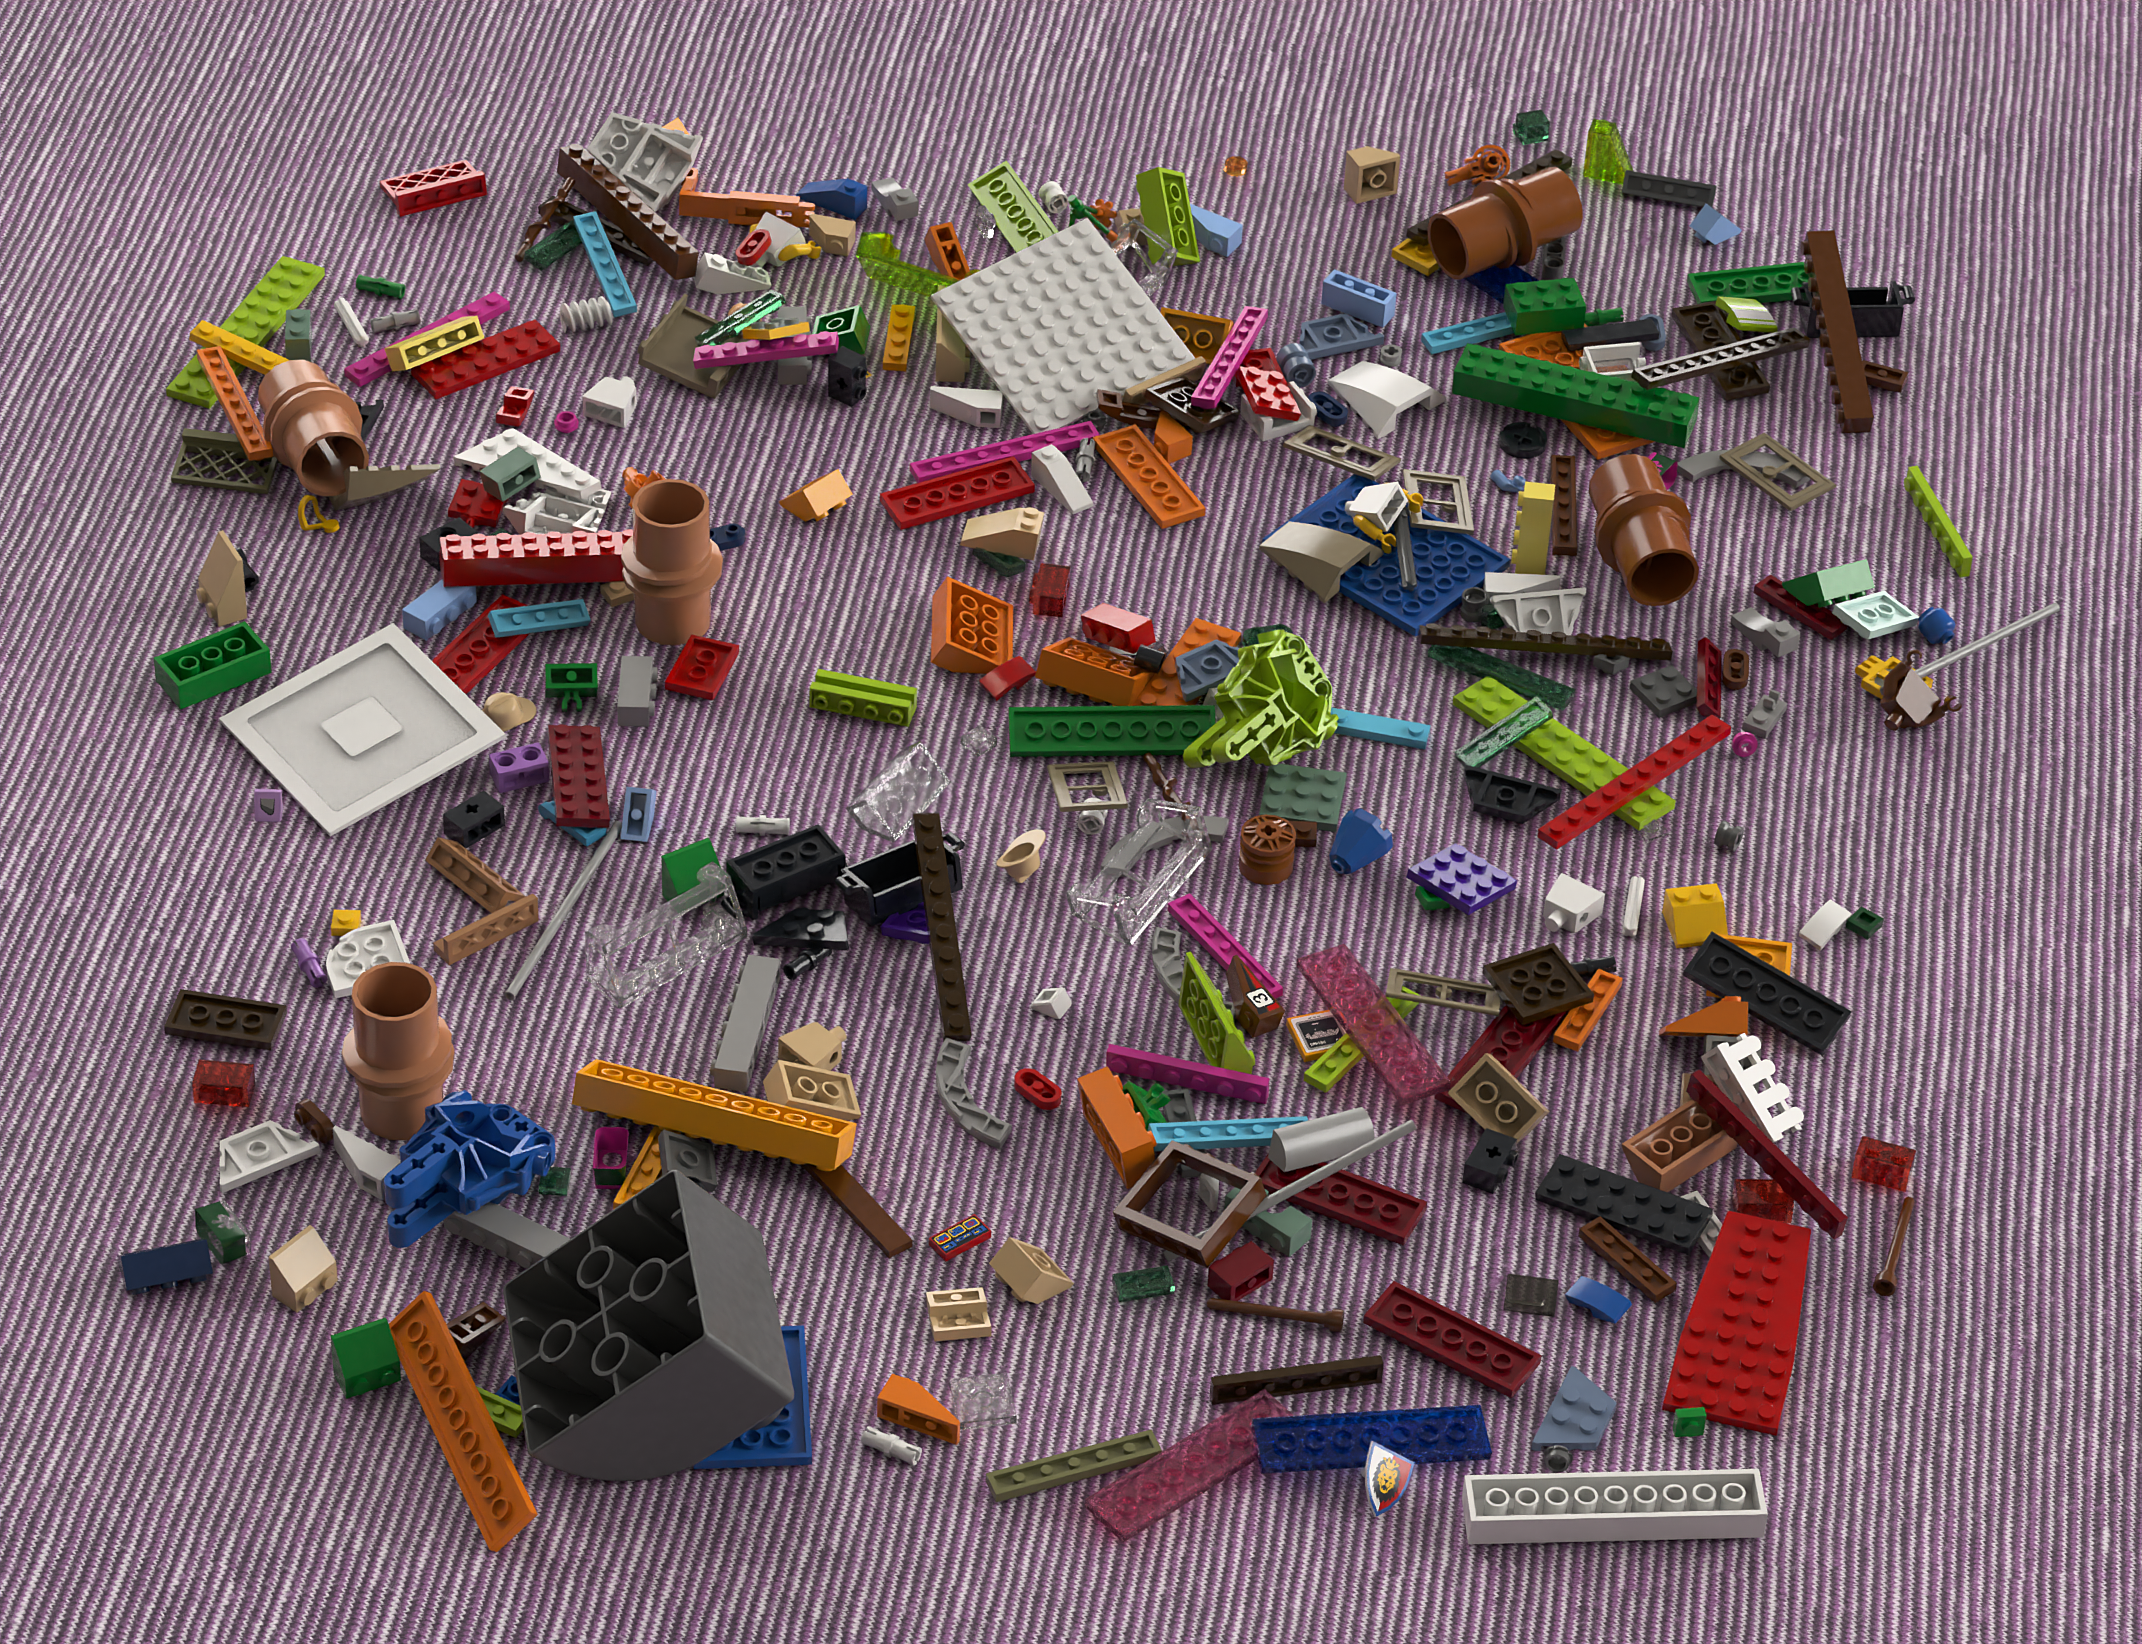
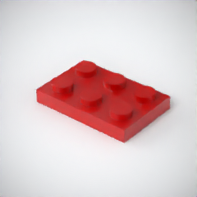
M1239 366L1236 375L1254 414L1298 422L1301 412L1283 374L1277 371H1262L1256 367L1246 368Z
M691 634L665 680V690L714 700L739 655V645Z

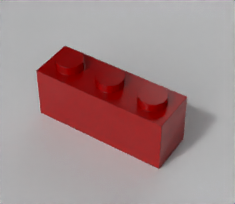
M1102 603L1081 614L1082 631L1085 637L1131 654L1136 653L1141 644L1149 646L1156 642L1150 618L1106 603Z

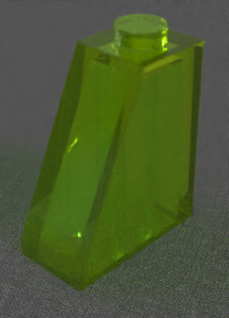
M1593 119L1588 130L1583 176L1623 185L1626 170L1633 171L1617 125L1606 120Z

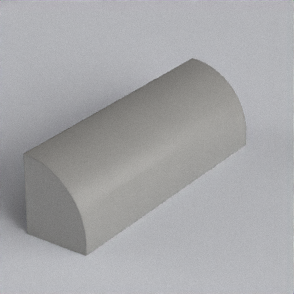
M1363 1107L1274 1129L1268 1158L1283 1172L1340 1158L1374 1139L1372 1121Z

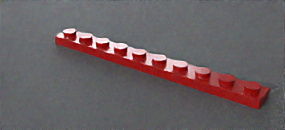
M1710 715L1540 827L1537 837L1556 850L1729 736L1731 734V726L1716 716Z

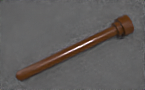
M1910 1196L1906 1197L1903 1201L1884 1269L1875 1276L1873 1289L1881 1296L1893 1295L1897 1287L1898 1281L1894 1273L1915 1203L1914 1199Z
M1209 1298L1206 1302L1207 1307L1213 1310L1324 1324V1327L1329 1328V1331L1340 1333L1343 1328L1344 1310L1332 1308V1311L1326 1310V1313L1217 1298Z

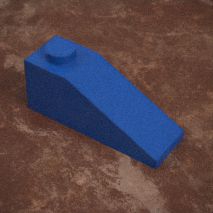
M848 178L808 182L796 193V196H799L803 201L813 203L853 220H856L867 209V185Z

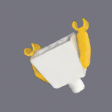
M765 212L759 223L753 224L750 227L749 233L758 229L769 231L772 240L769 248L753 265L755 268H762L766 262L778 267L786 261L801 255H807L812 259L820 257L821 246L815 247L816 243L812 240L807 244L799 228L768 212Z
M1398 482L1368 486L1361 490L1355 501L1346 502L1345 512L1347 515L1352 516L1356 527L1375 541L1377 539L1381 541L1384 553L1390 554L1391 546L1389 544L1396 547V538L1393 534L1384 535L1382 532L1389 530L1407 502H1409L1408 508L1411 512L1419 513L1421 506H1423V497L1420 493L1407 494L1408 491L1402 489Z

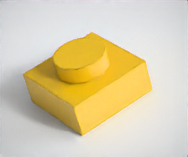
M334 909L331 936H343L354 929L360 928L361 910Z

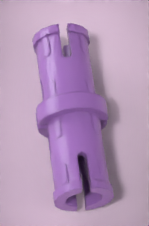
M296 939L295 941L299 948L293 942L291 950L299 961L298 966L300 970L306 973L313 987L323 986L319 977H321L323 983H326L328 978L319 965V957L312 952L306 939Z

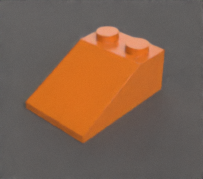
M1725 996V998H1721V1001L1661 1028L1659 1035L1704 1037V1035L1738 1037L1743 1033L1747 1035L1748 1002H1741V997Z

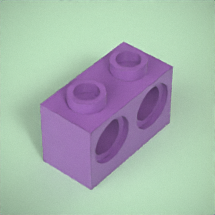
M539 742L489 754L490 775L499 793L549 782V762Z

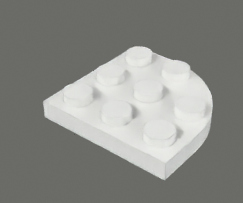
M394 920L354 929L343 935L339 939V944L333 950L330 949L326 961L327 977L335 998L352 995L354 982L361 973L375 965L388 962L410 963Z

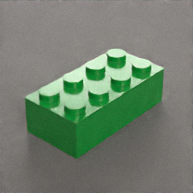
M245 621L154 657L156 682L180 710L272 673L270 649Z

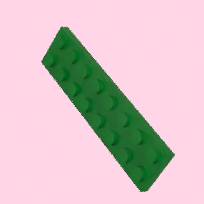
M1215 705L1009 707L1010 757L1144 756L1148 752L1152 753V755H1183L1189 745L1216 724Z

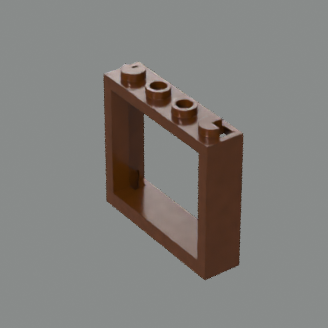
M1172 1140L1113 1210V1215L1120 1230L1208 1268L1267 1195L1262 1179L1254 1172L1248 1173L1230 1162H1222L1209 1153H1201L1194 1150L1188 1144H1180ZM1179 1164L1241 1190L1201 1239L1139 1213Z

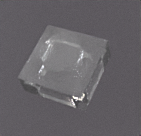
M985 205L976 207L975 226L983 238L987 239L993 237V227L996 226L994 215L990 214Z
M979 725L962 735L960 744L979 757L997 746V737Z

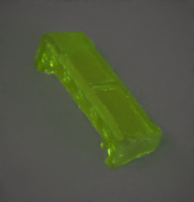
M886 232L861 233L856 256L869 278L927 297H931L932 294L938 292V285L948 287L960 281L959 279L899 260L901 250L893 245L894 235ZM978 269L971 270V271H969V272L966 274L965 278H967V277H969V276H971V275H973V274H975V273H977V272H979V271H981V270H978Z

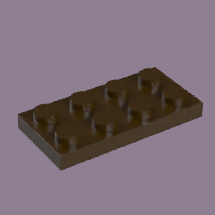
M180 989L165 1023L164 1031L166 1035L272 1051L286 1017L287 1007L282 1004Z

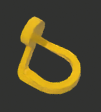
M305 495L301 499L298 506V519L302 530L309 531L323 528L326 533H334L339 530L340 527L337 520H326L320 514L318 501L315 496ZM308 501H312L315 515L321 523L308 525L304 514Z

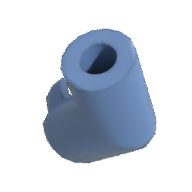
M1495 470L1490 475L1492 481L1503 491L1518 493L1524 489L1523 486L1526 480L1522 476L1516 475L1513 480H1510L1500 470Z

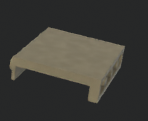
M684 294L679 301L673 303L670 312L662 316L657 328H652L648 339L641 341L637 353L640 354L638 364L715 399L742 364L695 369L693 363L695 348L704 345L715 346L724 345L728 342L741 343L759 339H743V332H739L731 326L687 307L688 295Z

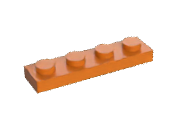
M1598 969L1587 985L1594 993L1593 1002L1569 1011L1555 1032L1553 1043L1578 1052L1621 988L1623 978Z

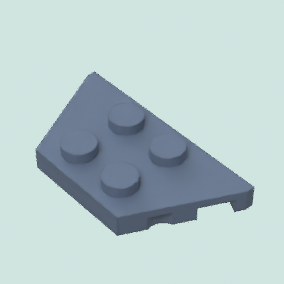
M1344 313L1302 322L1299 344L1305 348L1311 360L1384 344V336L1381 333L1377 335L1370 333L1367 325L1357 322L1353 317Z
M1216 639L1176 657L1175 668L1184 701L1188 702L1208 693L1209 688H1217L1219 684L1223 683L1231 669L1239 661V648L1229 646L1227 643Z
M1571 1366L1532 1441L1531 1450L1541 1451V1446L1555 1445L1566 1447L1568 1451L1572 1449L1596 1450L1616 1411L1617 1403L1581 1371Z

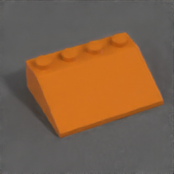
M947 576L932 596L931 663L951 672L988 674L996 667L1013 659V605Z
M1068 637L1042 648L1035 678L1043 680L1042 683L1047 686L1057 687L1058 685L1064 687L1071 694L1079 695L1082 693L1088 695L1089 699L1095 702L1106 701L1112 703V706H1132L1155 673L1134 666V658Z

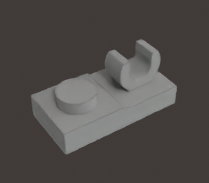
M1771 689L1769 696L1764 694L1744 720L1742 730L1766 739L1787 709V703L1779 700L1780 692Z

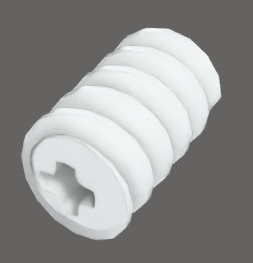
M603 296L598 297L597 302L594 298H590L588 304L583 299L580 300L579 305L572 301L569 306L566 303H562L560 306V320L565 333L567 326L570 327L572 332H575L577 324L582 331L585 329V323H588L590 328L593 329L594 321H597L599 326L603 327L605 319L609 326L612 325L611 308Z

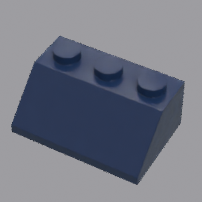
M197 1239L117 1255L125 1290H132L133 1295L150 1292L149 1286L161 1284V1289L179 1286L178 1280L188 1278L190 1283L206 1281V1275L213 1274L207 1239Z

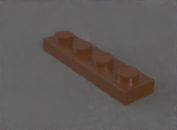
M1598 1217L1579 1228L1578 1237L1654 1303L1676 1291L1677 1283L1602 1217Z

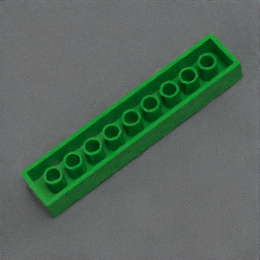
M1467 343L1454 369L1452 394L1680 448H1685L1697 421L1700 397L1687 393H1679L1658 387L1647 390L1642 388L1638 382Z

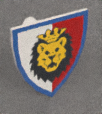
M1371 1441L1366 1466L1361 1468V1475L1365 1478L1368 1502L1374 1517H1377L1391 1509L1399 1501L1408 1486L1415 1462Z

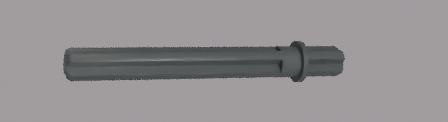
M1405 505L1393 524L1402 587L1404 590L1408 589L1411 592L1417 587V579L1408 524L1409 509Z

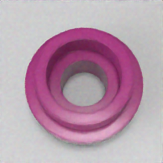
M563 411L557 415L554 426L560 432L570 433L578 428L579 421L573 412Z
M1748 732L1736 734L1732 741V749L1740 757L1752 755L1758 746L1756 737ZM1749 743L1748 746L1741 748L1743 744Z

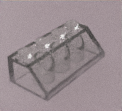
M920 741L902 749L847 806L846 810L862 830L893 843L912 825L913 813H923L951 781Z

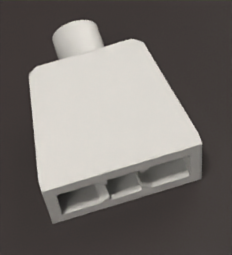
M624 376L621 380L604 377L583 395V415L625 428L637 403L634 381L627 376Z
M1561 873L1545 899L1543 912L1545 926L1552 932H1556L1560 927L1572 933L1578 932L1602 914L1605 894Z

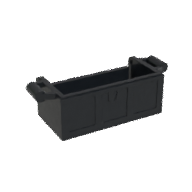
M1891 281L1889 294L1888 287H1847L1857 338L1899 337L1904 311L1903 305L1915 302L1911 286L1897 285L1896 281ZM1803 282L1802 287L1791 289L1794 305L1799 306L1798 310L1805 335L1808 338H1820L1821 331L1816 328L1817 312L1812 309L1813 292H1809L1808 282ZM1899 291H1903L1905 299H1901Z
M817 824L727 860L726 890L730 896L722 900L721 906L732 919L749 916L752 921L758 919V910L761 912L835 882L838 877H841L840 870L849 866L846 862V855L822 827ZM732 901H735L742 911H739Z
M948 832L942 836L952 894L963 889L960 857L956 852L962 850L965 843L952 832ZM915 840L840 870L841 877L835 880V885L843 891L845 904L871 926L886 921L890 915L897 912L901 915L918 907V904L923 902Z

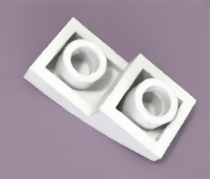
M1830 899L1800 930L1799 937L1821 951L1831 937L1839 933L1852 913Z

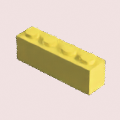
M467 316L384 349L391 370L402 371L482 340L484 335L478 317Z
M1525 481L1524 491H1519L1517 506H1522V511L1517 510L1515 525L1520 526V530H1515L1513 545H1518V549L1512 550L1511 564H1516L1515 574L1545 575L1555 492L1554 484Z

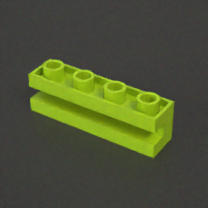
M818 669L815 675V682L812 681L809 688V707L909 727L917 708V688Z

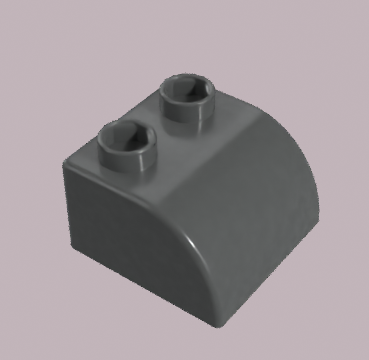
M676 1169L669 1171L511 1279L503 1288L527 1451L530 1456L557 1470L584 1478L603 1481H638L667 1476L701 1462L748 1430H758L769 1425L778 1417L784 1406L794 1399V1390L761 1232Z

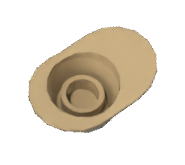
M499 692L487 698L482 711L505 732L533 719L536 715V706L526 698L517 697L512 693Z
M1035 829L1020 835L997 860L996 865L1000 868H1005L1007 873L1016 882L1023 883L1040 867L1039 849L1046 839V833L1043 830Z

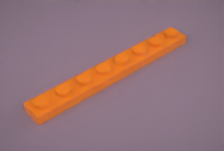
M221 346L197 350V359L249 461H259L264 458L273 457V447L269 441L265 440L263 428Z

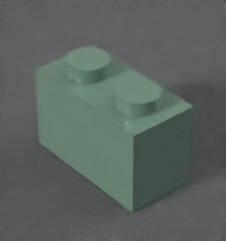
M302 309L286 310V359L311 362V311Z
M516 447L480 470L484 490L502 502L541 478L536 457L520 447Z

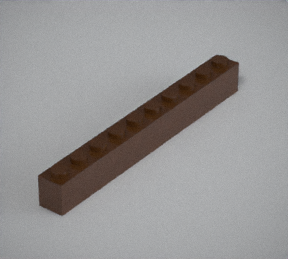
M580 144L560 147L557 173L565 180L568 177L575 180L573 187L614 225L618 226L628 238L673 279L680 280L696 277L699 256L697 249Z
M1835 230L1807 231L1805 240L1801 241L1800 249L1801 255H1805V273L1809 274L1808 289L1809 292H1813L1812 309L1817 312L1816 328L1821 331L1820 347L1825 350L1824 366L1828 367V385L1832 386L1833 389L1831 400L1832 404L1836 405L1837 408L1835 420L1837 424H1840L1841 433L1870 432L1874 415Z

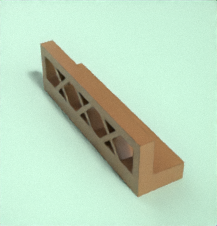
M438 837L425 859L491 913L504 908L508 900L518 901L525 897L524 894L456 841Z
M532 893L433 943L434 951L448 965H451L538 922V897Z

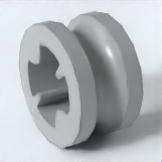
M1389 344L1381 348L1380 362L1383 365L1395 367L1401 363L1402 350L1399 346Z

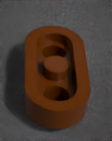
M1730 649L1725 652L1723 658L1722 682L1731 690L1743 689L1748 684L1749 656L1743 650Z
M308 1098L296 1103L294 1117L299 1125H304L310 1131L312 1137L323 1144L334 1139V1125L328 1116Z

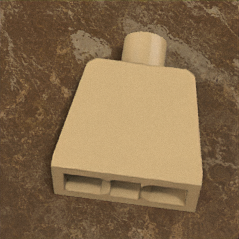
M818 1022L810 1023L778 1038V1058L782 1061L831 1071L842 1059V1042L847 1038L846 1033L840 1026H836L828 1031Z

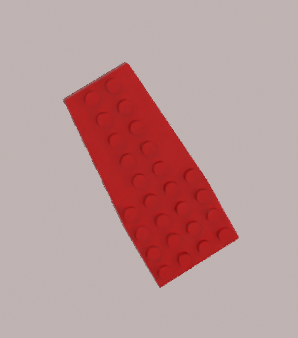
M1727 1211L1680 1336L1662 1410L1675 1413V1409L1704 1407L1707 1415L1706 1420L1777 1436L1794 1365L1811 1235L1810 1228Z

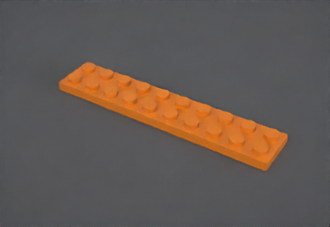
M423 1291L389 1323L391 1334L400 1362L489 1550L498 1552L538 1514L432 1294Z

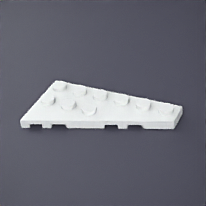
M514 428L505 430L502 434L484 440L483 443L454 456L456 466L463 467L464 464L471 465L473 470L480 472V470L516 447H520L537 459L541 478L534 481L536 487L544 489L550 486L557 488V493L583 499L601 490L600 480Z

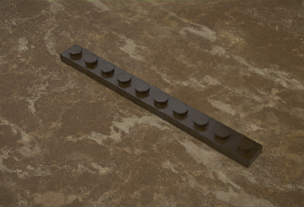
M1555 149L1503 178L1516 181L1548 167H1557L1564 171L1572 166L1573 159L1562 151ZM1472 194L1445 209H1448L1462 202L1470 200ZM1432 216L1408 228L1406 237L1423 247L1428 245V224Z
M1793 327L1635 368L1631 378L1638 382L1642 388L1649 390L1808 348L1811 339Z
M1429 623L1426 626L1419 625L1418 631L1420 644L1592 656L1603 654L1607 657L1619 655L1627 658L1667 661L1672 660L1673 653L1670 643L1660 638H1654L1649 641L1641 640L1638 637L1619 639L1612 635L1592 637L1585 633L1573 636L1566 635L1563 632L1543 634L1537 630L1516 632V630L1510 628L1498 631L1491 630L1488 627L1468 629L1461 625L1441 627L1435 623Z
M913 813L912 826L943 1042L946 1038L955 1041H970L972 1033L939 813Z

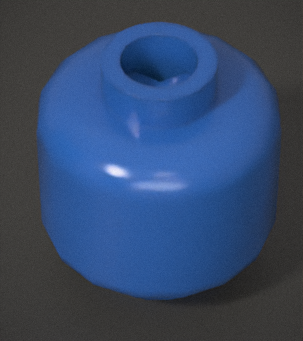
M1931 607L1924 611L1918 619L1920 622L1918 625L1920 633L1931 644H1938L1940 642L1946 644L1955 635L1953 631L1956 623L1943 608L1934 609Z

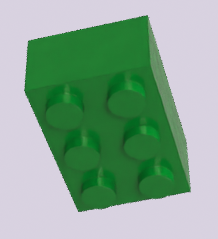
M1575 278L1505 284L1503 308L1515 336L1584 328L1586 304Z

